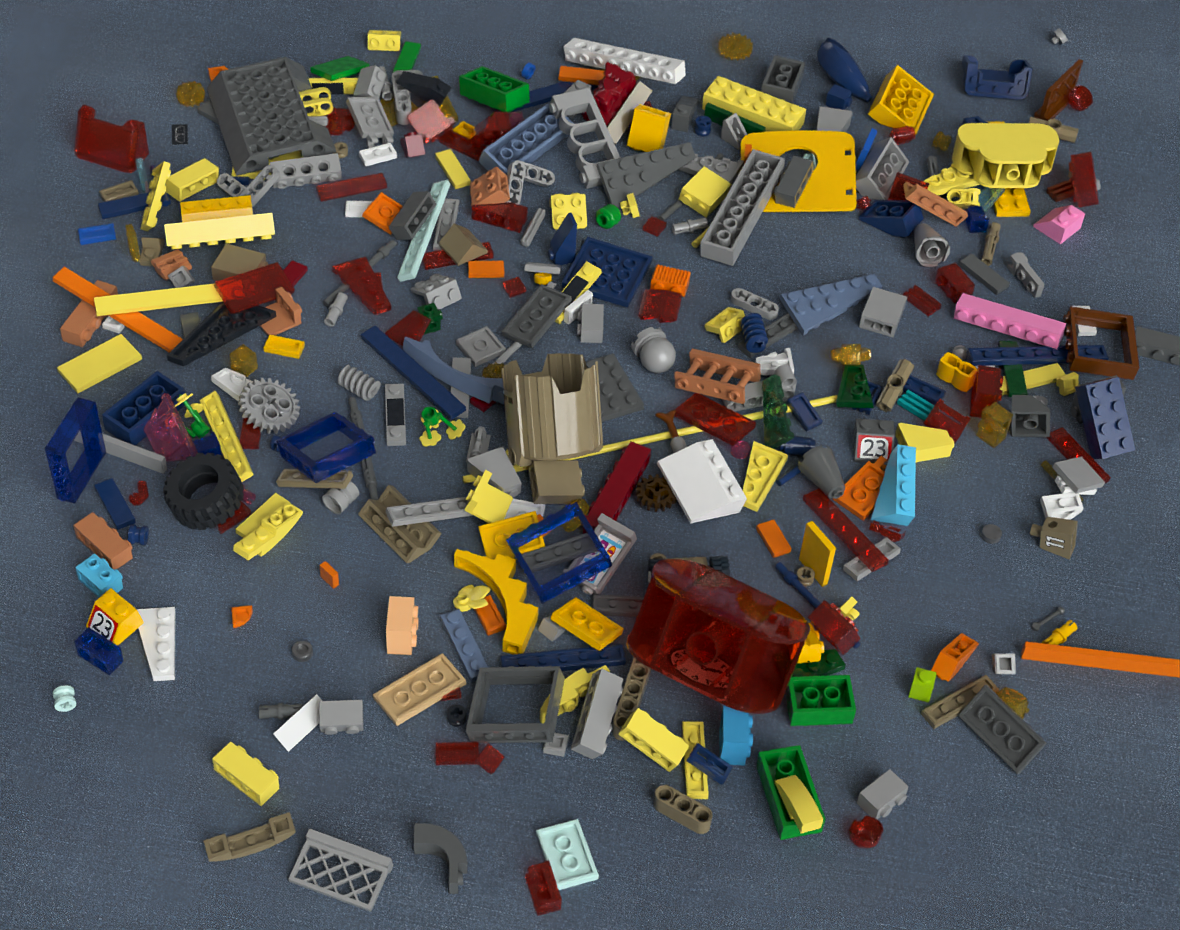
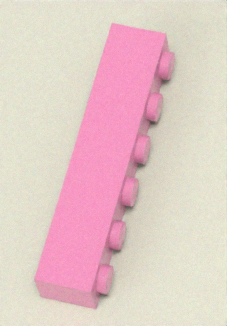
M965 293L958 300L954 319L1057 349L1060 345L1066 327L1064 322Z

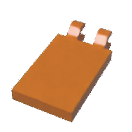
M880 456L874 464L868 461L844 484V494L840 498H833V500L864 521L874 511L875 502L884 478L885 471L883 470L886 468L885 463L887 459Z

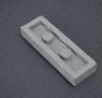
M886 537L846 563L843 571L855 581H859L899 555L901 548Z

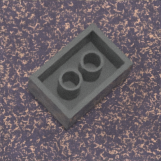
M774 55L763 81L761 92L793 104L803 79L805 62Z

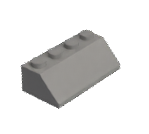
M892 137L879 141L874 145L857 173L856 189L862 196L873 200H888L909 164L908 159Z

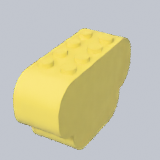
M967 123L958 129L952 162L959 172L973 175L975 181L985 187L1032 188L1039 184L1041 175L1048 174L1052 170L1059 137L1052 127L1045 124Z

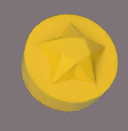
M538 272L534 275V282L546 285L552 282V275L550 273Z

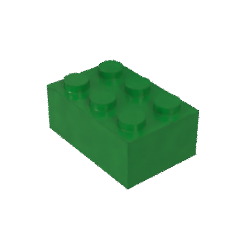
M850 675L788 677L785 695L790 726L853 724L856 706Z

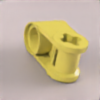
M977 188L952 189L947 194V200L961 209L980 208L978 203L980 190ZM953 197H959V200L952 201L951 199Z

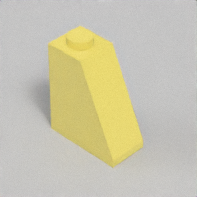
M898 423L895 437L899 445L916 447V462L944 458L951 455L954 441L949 436L947 430L906 423Z

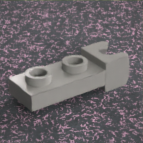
M1022 252L1011 255L1010 259L1013 265H1007L1009 271L1013 275H1017L1018 279L1022 281L1034 298L1040 297L1045 284L1027 263V257Z

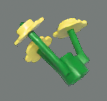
M186 393L180 394L179 398L176 399L178 403L174 407L183 402L187 408L184 417L188 418L191 416L196 421L190 426L192 430L188 429L176 421L179 417V412L177 411L166 417L165 430L168 431L175 425L187 432L192 438L197 436L201 439L211 430L199 415L204 405L203 403H193L190 405L187 402V399L193 393L190 395Z
M425 407L421 414V421L426 431L423 432V436H420L419 439L425 447L436 445L441 440V435L436 430L431 432L430 429L432 427L438 428L439 423L442 421L449 427L446 433L451 440L460 437L466 426L460 419L450 422L435 408Z

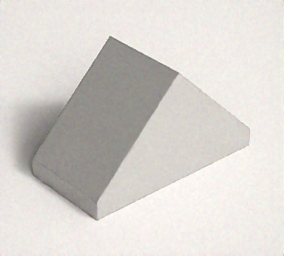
M734 113L723 121L721 139L740 150L741 140L748 134L737 113Z

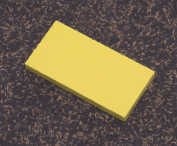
M120 334L58 366L57 370L77 393H80L142 360V356Z

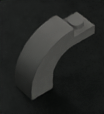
M424 823L414 824V854H432L443 859L449 868V894H458V885H463V874H467V855L462 843L453 833L443 827Z

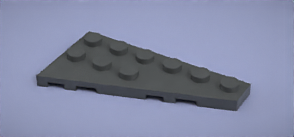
M691 142L601 162L596 167L609 204L619 208L621 206L620 202L628 201L627 194L633 193L634 197L639 196L676 170L692 162L696 156Z

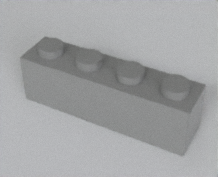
M600 669L592 674L571 750L590 759L604 754L607 748V743L605 742L612 730V717L615 715L618 707L616 703L623 691L621 686L623 678L604 669Z

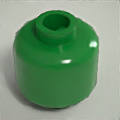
M606 204L596 213V221L604 229L612 228L621 220L620 210L613 204Z

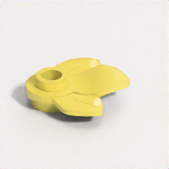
M467 585L458 592V596L454 598L453 604L461 612L468 611L471 608L478 609L488 605L484 597L491 590L483 585L476 587Z

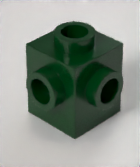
M435 303L417 307L415 320L423 334L441 330L443 315L441 310L437 309Z

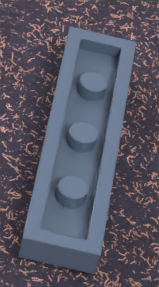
M460 609L440 615V620L470 682L477 681L479 669L488 668Z

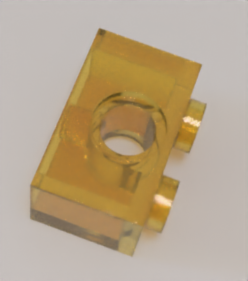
M997 402L983 409L981 413L982 419L977 426L979 429L976 435L993 448L1006 439L1013 417L1012 413Z

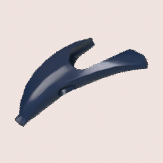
M829 37L826 38L817 52V59L823 71L838 86L852 91L851 95L869 102L873 96L870 94L868 83L856 61L839 42Z

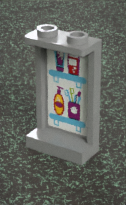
M602 513L597 519L599 524L594 530L600 551L574 559L568 569L564 568L562 571L567 583L575 586V584L580 586L581 590L590 596L592 594L600 595L637 540L633 530Z

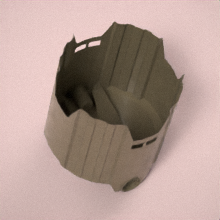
M547 354L542 372L522 375L517 360L504 365V368H502L508 457L512 465L516 464L520 467L530 466L533 461L576 458L599 452L603 448L598 361L591 368L587 369L583 354Z

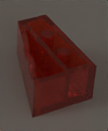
M1086 152L1071 155V162L1068 163L1069 170L1073 174V177H1070L1071 185L1074 187V192H1072L1074 202H1077L1079 208L1099 204L1092 153Z

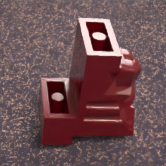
M609 62L605 64L604 78L599 80L598 88L594 90L593 95L606 126L609 125L637 84L632 72L624 71L617 64ZM586 112L581 113L584 120L590 121Z

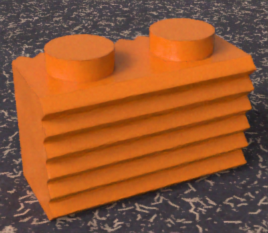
M657 264L651 279L650 289L659 293L665 292L673 296L685 297L690 283L691 272Z

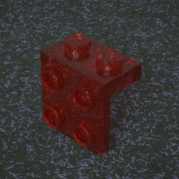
M430 100L407 117V120L417 134H422L425 145L430 141L432 143L437 141L442 133L447 134L450 132L455 123L452 117L446 118L434 100Z

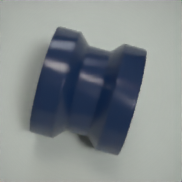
M699 116L696 118V126L694 128L696 135L704 137L710 134L712 121L709 117Z
M131 524L128 531V541L130 544L140 543L145 546L149 537L148 526L137 527Z

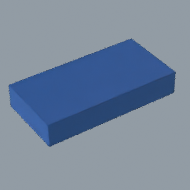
M113 223L78 228L81 245L116 240Z

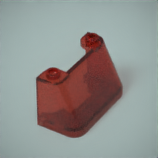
M83 104L78 110L74 146L76 157L125 173L136 171L149 154L144 122L129 120L123 126L94 118L96 115L95 109Z

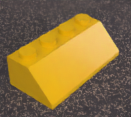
M251 195L180 202L182 223L253 215Z

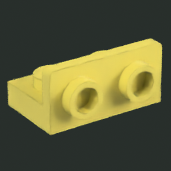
M369 30L368 50L400 51L401 31Z
M727 307L705 324L706 331L719 334L721 342L726 343L742 331L740 322L745 317L744 310Z

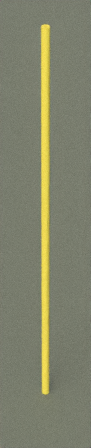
M837 395L810 400L809 402L813 407L836 403ZM787 405L677 429L680 437L790 413L792 410ZM669 431L603 445L599 452L563 460H575L621 450L624 447L627 448L630 441L643 445L671 439L672 437ZM513 465L516 472L528 470L530 467ZM471 474L462 476L464 484L474 482L476 479Z

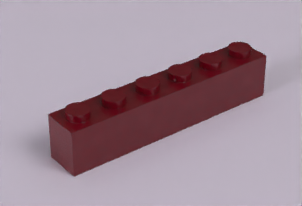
M631 441L627 448H623L620 456L621 459L615 462L613 472L608 474L604 488L601 487L599 489L597 500L591 503L589 514L584 515L582 519L583 534L596 529L599 524L597 519L601 513L617 521L650 462L652 449Z

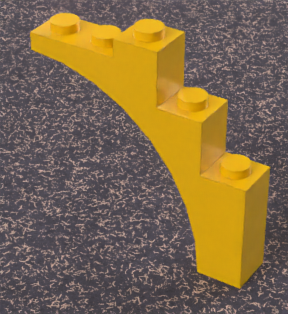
M457 549L454 554V567L469 572L482 580L494 592L503 607L507 622V628L503 637V652L524 654L538 620L539 607L524 603L527 596V583L519 579H513L516 572V559L497 554L494 560L487 556H480L469 551Z

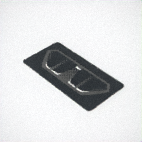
M172 125V145L188 144V125Z

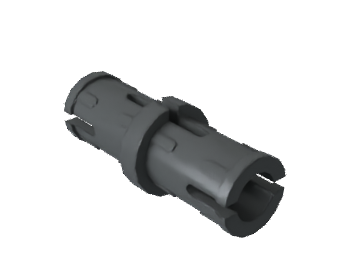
M278 703V705H259V719L279 718V720H283V718L292 717L303 706L302 704L283 705V703Z

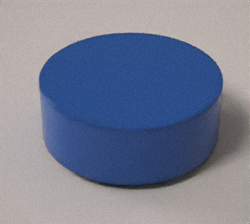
M530 62L527 63L522 70L521 76L525 79H530L535 72V65Z

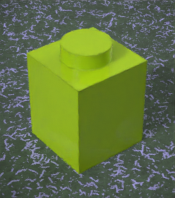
M916 667L909 698L929 703L937 672Z

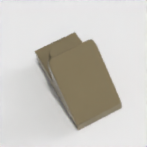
M142 237L143 249L139 260L140 265L153 266L151 260L161 256L165 241L164 239Z

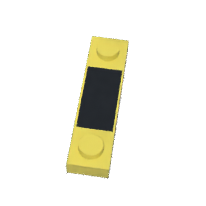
M308 78L312 89L326 87L330 90L331 94H354L358 78H340L334 81L325 78Z
M586 261L562 290V293L571 296L572 301L570 304L592 286L602 273L600 268ZM564 311L555 320L556 323L560 324L564 320Z

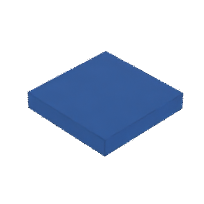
M871 129L855 163L856 174L862 167L877 134L876 129Z

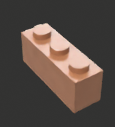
M92 512L73 525L76 537L99 558H104L113 570L120 568L133 558L130 542L126 539L123 540L117 530L111 529L101 516L98 517Z

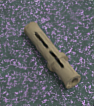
M996 222L990 224L989 232L985 237L986 244L981 261L987 266L992 264L996 243H998L1000 238L999 231L1001 226Z

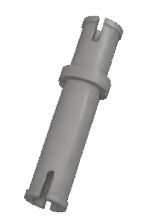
M379 66L378 68L386 74L381 90L382 98L388 101L392 98V86L388 80L386 68Z

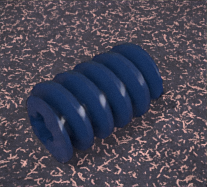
M750 313L741 319L740 326L747 350L752 353H759L766 348L768 343L767 333L762 316L759 313Z

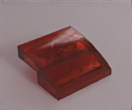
M660 289L644 290L639 310L640 320L658 318L659 323L677 321L682 298L681 293Z

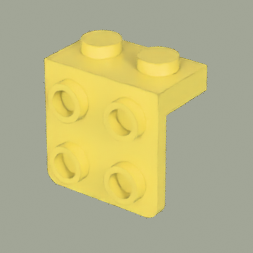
M585 194L551 195L549 203L552 210L553 229L558 230L568 213H572L577 223V229H585L587 227Z
M485 470L482 476L477 475L473 483L475 489L474 491L471 489L466 497L468 503L464 511L487 523H492L504 519L513 498L489 485L488 481L492 473Z

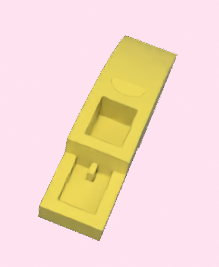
M289 502L285 503L262 519L259 528L234 544L233 551L248 561L257 554L262 557L284 538L300 519L303 511Z
M606 665L590 673H587L582 668L564 680L558 716L565 712H571L578 706L579 697H585L592 674L600 669L610 672ZM550 695L540 709L541 723H545Z

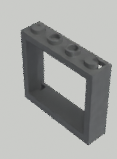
M560 666L480 668L466 727V733L471 743L553 742L565 680ZM552 684L545 723L482 724L490 685Z

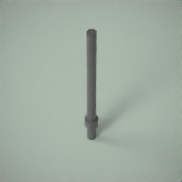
M391 240L385 247L382 246L378 249L377 254L323 301V304L328 307L334 302L338 293H344L378 261L386 258L389 252L397 245L396 241Z

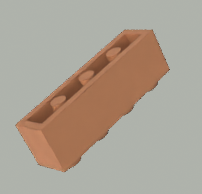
M99 280L94 283V285L110 295H119L115 285ZM81 300L60 328L63 341L83 348L85 343L91 339L94 331L100 327L103 319L108 315L97 316L95 307Z

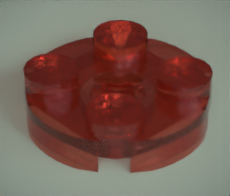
M333 107L330 114L324 115L328 118V125L324 127L328 128L330 135H342L343 131L348 130L349 132L355 125L349 109H336Z

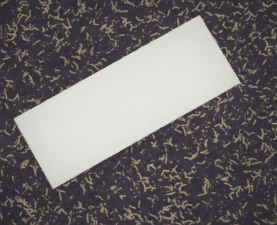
M317 694L274 733L275 737L288 752L320 723L319 701L322 700Z

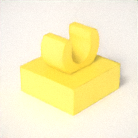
M627 194L628 201L620 202L623 215L632 213L633 218L639 217L640 214L634 194Z
M1072 372L1056 378L1059 394L1066 396L1076 392L1075 386L1079 385L1077 373Z
M850 597L833 616L838 621L844 616V619L851 623L860 615L856 609L852 608L857 601Z

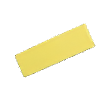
M796 775L775 780L776 787L791 819L795 820L800 834L821 828L823 817L801 780Z

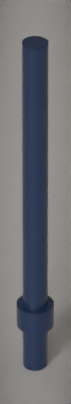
M781 562L775 565V568L784 576V580L789 585H793L854 649L860 646L861 643L798 580V576L793 571H789Z

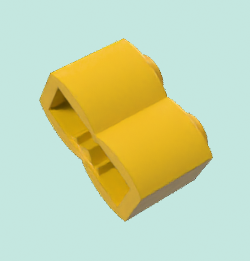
M947 352L939 361L936 375L941 380L952 383L958 390L967 392L974 385L978 370L972 364L962 361L955 354Z

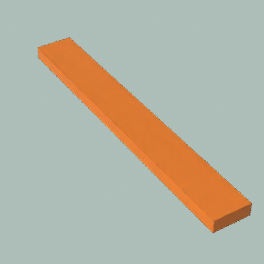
M65 266L53 276V282L94 307V297L111 296ZM140 312L108 315L169 353L183 340Z
M1027 641L1021 652V659L1180 678V659Z

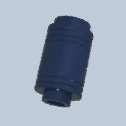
M785 435L783 439H780L779 449L788 455L803 456L806 452L815 448V440L808 437Z

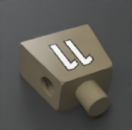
M1047 517L1043 526L1032 525L1030 535L1040 537L1041 549L1070 559L1076 546L1078 521Z

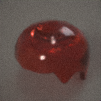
M1079 85L1070 91L1068 101L1074 110L1084 111L1093 103V97L1088 88Z
M864 816L861 821L855 819L848 829L849 838L859 848H873L882 838L883 824L877 818L871 816Z

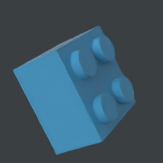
M723 705L719 726V758L729 765L745 766L746 757L750 758L751 746L753 745V733H750V728L753 725V715H749V706Z

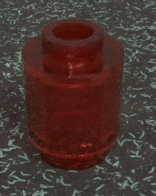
M909 126L893 128L889 137H892L897 145L911 142L915 139V130Z

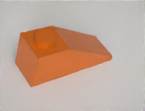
M961 633L940 651L931 671L937 672L936 676L939 679L949 682L962 668L979 643Z

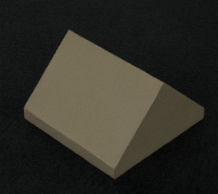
M455 223L439 242L442 249L458 266L488 253V250L469 229Z

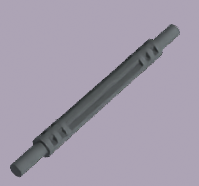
M350 397L348 399L351 410L350 418L365 485L369 489L370 498L378 500L377 481L361 412L358 410L356 398Z

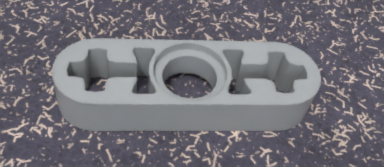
M736 288L731 292V302L734 305L752 313H759L768 320L777 318L779 311L777 304L741 288ZM757 302L759 305L753 306L750 303Z

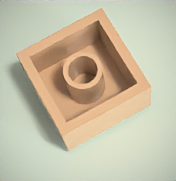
M389 597L386 625L387 654L412 655L413 647H417L416 631L419 626L418 606H415L414 597Z

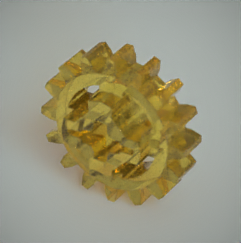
M741 33L726 34V37L722 36V39L719 40L718 50L721 51V55L725 54V58L731 57V60L736 59L737 61H739V58H742L744 60L745 56L750 57V54H752L753 42H751L750 38L746 39V35L742 37Z
M842 344L841 348L831 350V359L837 362L841 361L842 365H860L861 361L871 359L870 348L866 349V347L861 348V344Z

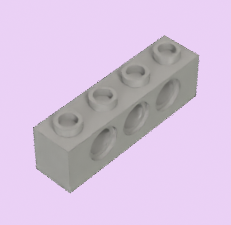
M338 153L270 162V165L275 166L280 174L278 180L273 184V188L283 189L287 186H302L310 183L319 184L325 181L335 182L341 179Z

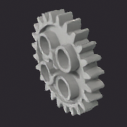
M261 378L260 382L254 379L253 383L249 382L239 396L238 405L241 406L239 412H244L242 418H248L247 424L254 423V429L259 426L260 432L267 429L268 434H270L271 430L277 434L279 429L285 432L286 428L290 429L292 424H295L300 414V406H298L299 400L294 399L296 393L290 394L291 388L285 389V383L281 386L278 385V380L272 383L271 378L267 382H265L264 378Z

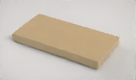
M442 653L374 693L373 698L393 723L398 726L466 685V679Z

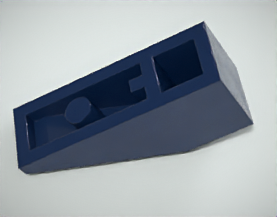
M572 213L567 214L550 241L548 257L556 265L570 264L575 260L577 223Z

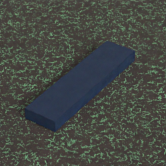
M150 192L98 203L102 219L145 210L146 207H149L146 199ZM166 193L167 198H168V200H169V205H170V204H171V200H170L169 194Z

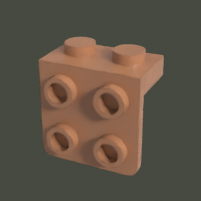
M283 287L275 289L277 302L265 307L276 311L275 318L260 325L267 336L278 335L302 324V309L300 305L293 301L291 294L286 292Z

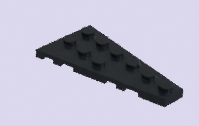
M242 299L223 301L167 355V360L177 365L185 366L276 317V311Z

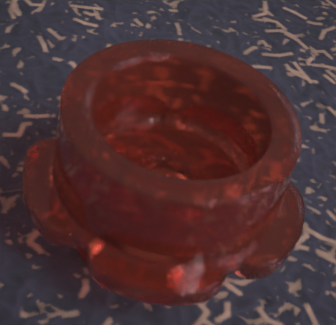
M867 195L857 200V209H866L871 205L870 201L872 199H869Z

